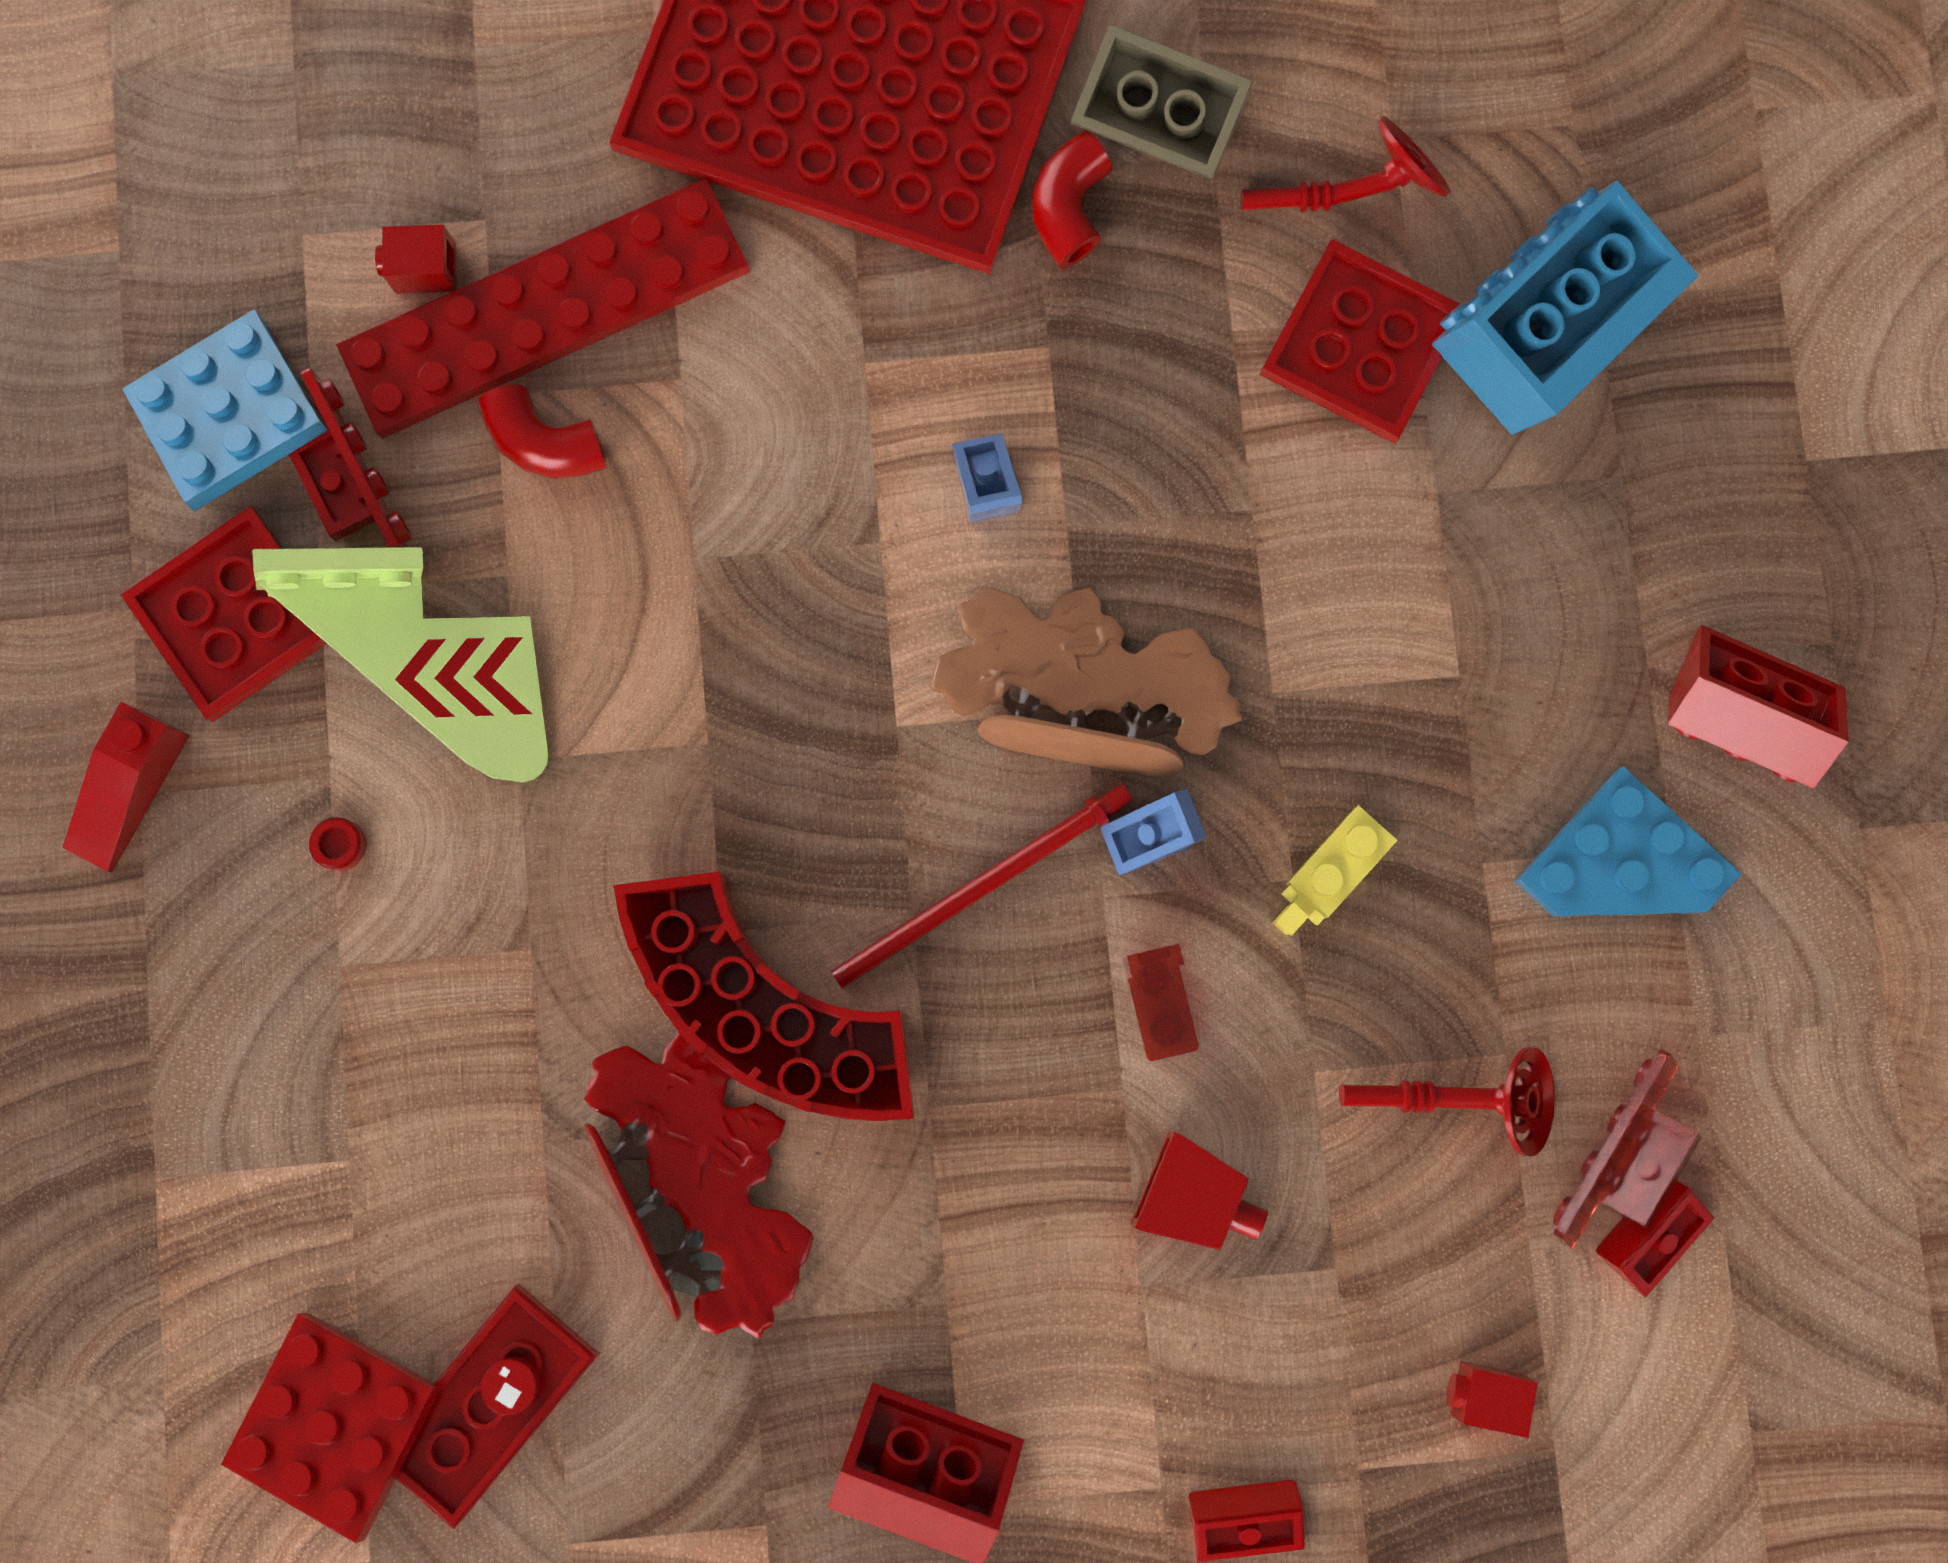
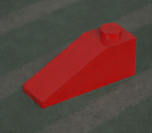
M120 702L93 749L62 848L107 872H112L190 735L147 712Z

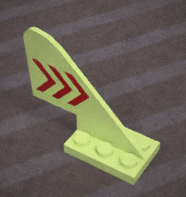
M422 547L252 549L256 589L267 591L268 597L275 598L461 760L493 779L524 783L532 781L542 774L548 762V747L530 616L423 619Z

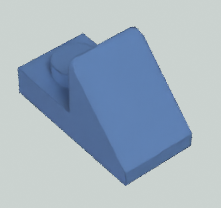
M1002 433L952 444L955 463L964 491L969 523L1018 513L1022 506V496Z
M1188 789L1169 794L1100 828L1119 876L1191 849L1193 844L1207 839Z

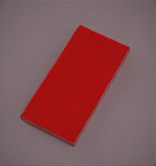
M520 1284L514 1286L435 1381L434 1384L440 1386L441 1389L396 1480L454 1530L600 1353ZM507 1357H520L530 1362L538 1373L540 1381L538 1395L534 1402L524 1411L511 1416L499 1415L490 1410L482 1398L481 1383L483 1376L499 1360Z

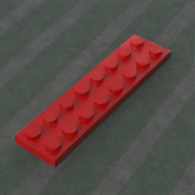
M704 178L337 343L336 346L376 434L383 439L750 273V270L707 179Z

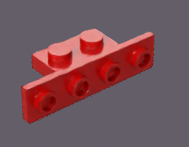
M310 367L301 371V376L327 425L328 431L288 455L329 537L336 542L376 522L389 548L408 547L406 541L412 539L411 532L397 510L390 513L383 499L384 496L390 494L389 489L377 468L373 466L368 469L360 453L367 450V446L354 423L345 424L338 410L345 406V403L337 387L330 378L322 381Z

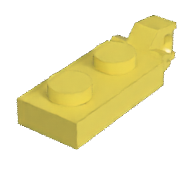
M1359 805L1356 806L1286 883L1288 886L1281 894L1290 903L1272 924L1287 937L1289 935L1292 936L1307 919L1318 926L1323 919L1329 918L1398 840Z

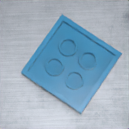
M255 309L122 388L184 503L193 511L198 510L328 431L269 328Z

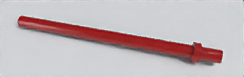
M1121 783L1098 799L1091 796L1084 801V808L831 970L834 978L840 987L844 988L1097 824L1100 828L1109 823L1108 816L1133 801L1128 790Z

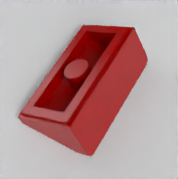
M1662 1174L1599 1244L1596 1252L1602 1260L1646 1298L1715 1217L1689 1187L1667 1174Z
M1294 1480L1193 1491L1189 1494L1197 1562L1305 1550L1303 1505Z

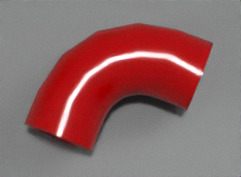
M1085 129L1065 142L1043 164L1032 191L1033 222L1046 250L1061 269H1067L1079 263L1096 248L1101 240L1100 235L1083 213L1082 199L1090 187L1111 174L1112 165L1100 141L1093 133Z
M519 384L494 388L481 395L478 399L485 426L499 452L522 470L558 479L584 476L608 468L592 419L563 427L546 425L540 421L534 410L528 388Z

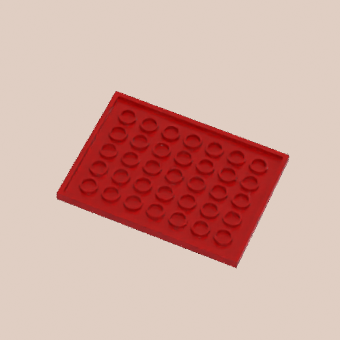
M663 0L609 144L612 151L700 180L706 178L709 183L991 275L1084 14L1087 0Z

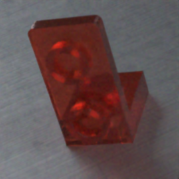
M1180 944L1124 957L1122 960L1146 1058L1149 1061H1156L1198 1050L1199 1044L1180 971V966L1185 965Z

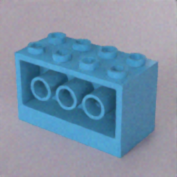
M1617 180L1599 192L1591 186L1572 203L1567 202L1544 223L1547 226L1546 229L1537 237L1535 235L1530 237L1510 255L1513 261L1502 271L1497 269L1475 289L1478 294L1467 304L1462 303L1440 323L1445 331L1432 343L1433 347L1511 435L1556 416L1699 276Z

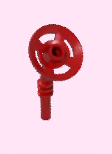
M1383 116L1378 120L1381 138L1390 156V159L1383 165L1385 171L1333 185L1330 184L1329 180H1323L1321 186H1319L1318 181H1312L1310 186L1307 185L1306 181H1301L1298 187L1242 189L1240 202L1241 210L1299 208L1300 212L1304 213L1307 212L1308 207H1310L1312 212H1317L1319 207H1321L1323 212L1329 211L1331 206L1391 191L1398 185L1404 188L1410 181L1442 197H1446L1451 193V190L1440 172L1421 149L1394 122Z
M1526 1047L1516 1054L1506 1076L1505 1084H1500L1498 1088L1435 1086L1432 1081H1424L1422 1084L1421 1081H1412L1410 1083L1408 1080H1402L1399 1086L1340 1085L1339 1103L1341 1106L1399 1107L1402 1113H1408L1411 1109L1414 1113H1420L1422 1110L1425 1113H1432L1435 1108L1497 1110L1499 1115L1504 1117L1507 1134L1515 1151L1523 1156H1535L1544 1148L1552 1128L1555 1089L1551 1067L1545 1054L1538 1048ZM1524 1061L1528 1064L1526 1069L1518 1068ZM1515 1117H1518L1519 1122L1517 1124L1515 1122ZM1517 1133H1527L1528 1136L1520 1141L1517 1138Z

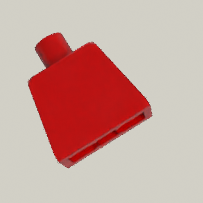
M1169 1130L1131 1225L1142 1232L1220 1250L1229 1229L1257 1241L1265 1226L1268 1210L1242 1200L1249 1178L1183 1135Z

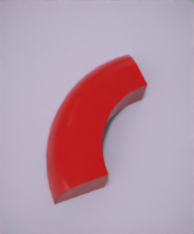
M720 871L613 885L620 924L628 949L631 951L641 972L645 986L685 1040L714 1065L742 1085L773 1100L806 1112L848 1120L892 1121L914 1119L913 1095L902 1011H859L834 1006L802 992L787 982L769 966L746 935L731 898L728 877Z

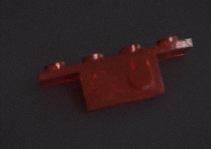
M1660 1049L1654 1060L1647 1059L1641 1065L1634 1079V1087L1637 1089L1627 1106L1624 1104L1619 1105L1609 1120L1607 1132L1610 1133V1136L1601 1151H1592L1584 1162L1580 1173V1178L1583 1179V1182L1573 1198L1567 1196L1559 1205L1553 1219V1224L1556 1225L1553 1234L1572 1250L1599 1204L1648 1231L1700 1142L1701 1137L1699 1133L1654 1110L1679 1068L1672 1054Z

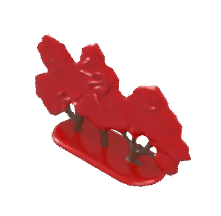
M679 1031L664 1049L663 1062L658 1064L627 1045L594 1058L592 1067L596 1074L588 1082V1090L584 1099L592 1110L615 1119L621 1127L622 1132L617 1147L608 1151L597 1129L588 1123L584 1124V1127L600 1166L669 1312L676 1322L681 1318L680 1306L669 1282L673 1272H680L689 1276L700 1285L699 1294L694 1301V1318L701 1330L719 1335L728 1329L740 1327L756 1338L761 1337L764 1330L772 1327L774 1324L775 1308L794 1298L795 1290L800 1283V1267L808 1259L814 1238L811 1231L789 1213L773 1208L764 1209L752 1205L749 1198L750 1187L764 1182L768 1177L772 1162L768 1151L771 1146L779 1141L786 1121L777 1117L774 1112L756 1103L734 1109L724 1105L723 1099L726 1092V1083L730 1076L714 1065L703 1054L699 1053L685 1040ZM639 1125L647 1126V1134L633 1141L632 1131ZM622 1160H646L650 1166V1195L635 1204L632 1203L615 1167V1164ZM664 1205L673 1207L680 1214L684 1222L685 1232L679 1250L660 1255L655 1252L640 1218ZM700 1233V1245L689 1247L688 1243L692 1235ZM702 1252L717 1255L723 1261V1268L720 1271L698 1270L701 1267L699 1260L690 1263L689 1256ZM708 1279L719 1280L721 1287L716 1291H710L704 1281Z

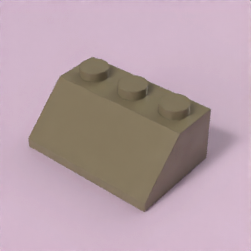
M1110 24L1070 122L1075 126L1212 180L1230 146L1250 98L1253 80Z

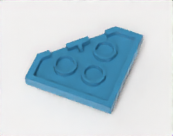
M1623 766L1618 768L1514 882L1552 917L1672 913L1698 914L1708 912L1742 873Z

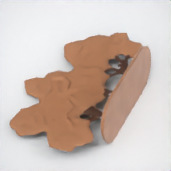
M1091 586L1081 590H1074L1058 597L1051 615L1043 620H1039L1026 607L1020 596L991 587L981 588L973 593L972 599L963 602L957 608L962 629L972 639V644L939 656L930 686L934 692L944 694L946 704L954 710L956 715H971L989 705H1004L1011 715L991 716L983 719L977 727V731L983 739L1000 748L1149 777H1167L1179 774L1184 769L1182 757L1176 751L1163 744L1148 741V739L1169 733L1175 738L1178 746L1190 754L1205 755L1217 747L1218 736L1223 727L1242 721V716L1239 712L1240 703L1228 693L1231 674L1225 669L1222 661L1211 655L1208 643L1195 628L1188 627L1162 633L1136 654L1127 652L1121 646L1125 633L1123 628L1112 616L1104 615L1101 612L1102 603ZM1013 686L1020 688L1019 703L1010 698L1009 692ZM1156 704H1163L1168 707L1167 714L1157 725L1153 721H1147L1146 728L1140 725L1145 712ZM1039 705H1049L1059 714L1066 715L1071 721V725L1030 717ZM1128 705L1137 710L1134 720L1127 716L1125 708ZM1100 709L1115 712L1128 726V735L1122 736L1084 728L1086 716L1093 710ZM1176 716L1181 718L1182 725L1179 729L1168 728L1169 722Z

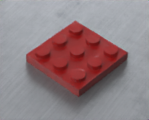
M1331 239L1259 375L1396 444L1442 358L1441 354L1432 345L1445 331L1440 323L1461 304Z
M252 506L241 511L121 594L127 606L202 715L211 722L221 718L327 644L275 598L268 597L267 591L256 589L252 549L284 548L258 511Z
M299 1313L221 1465L355 1544L366 1539L441 1387L309 1313Z

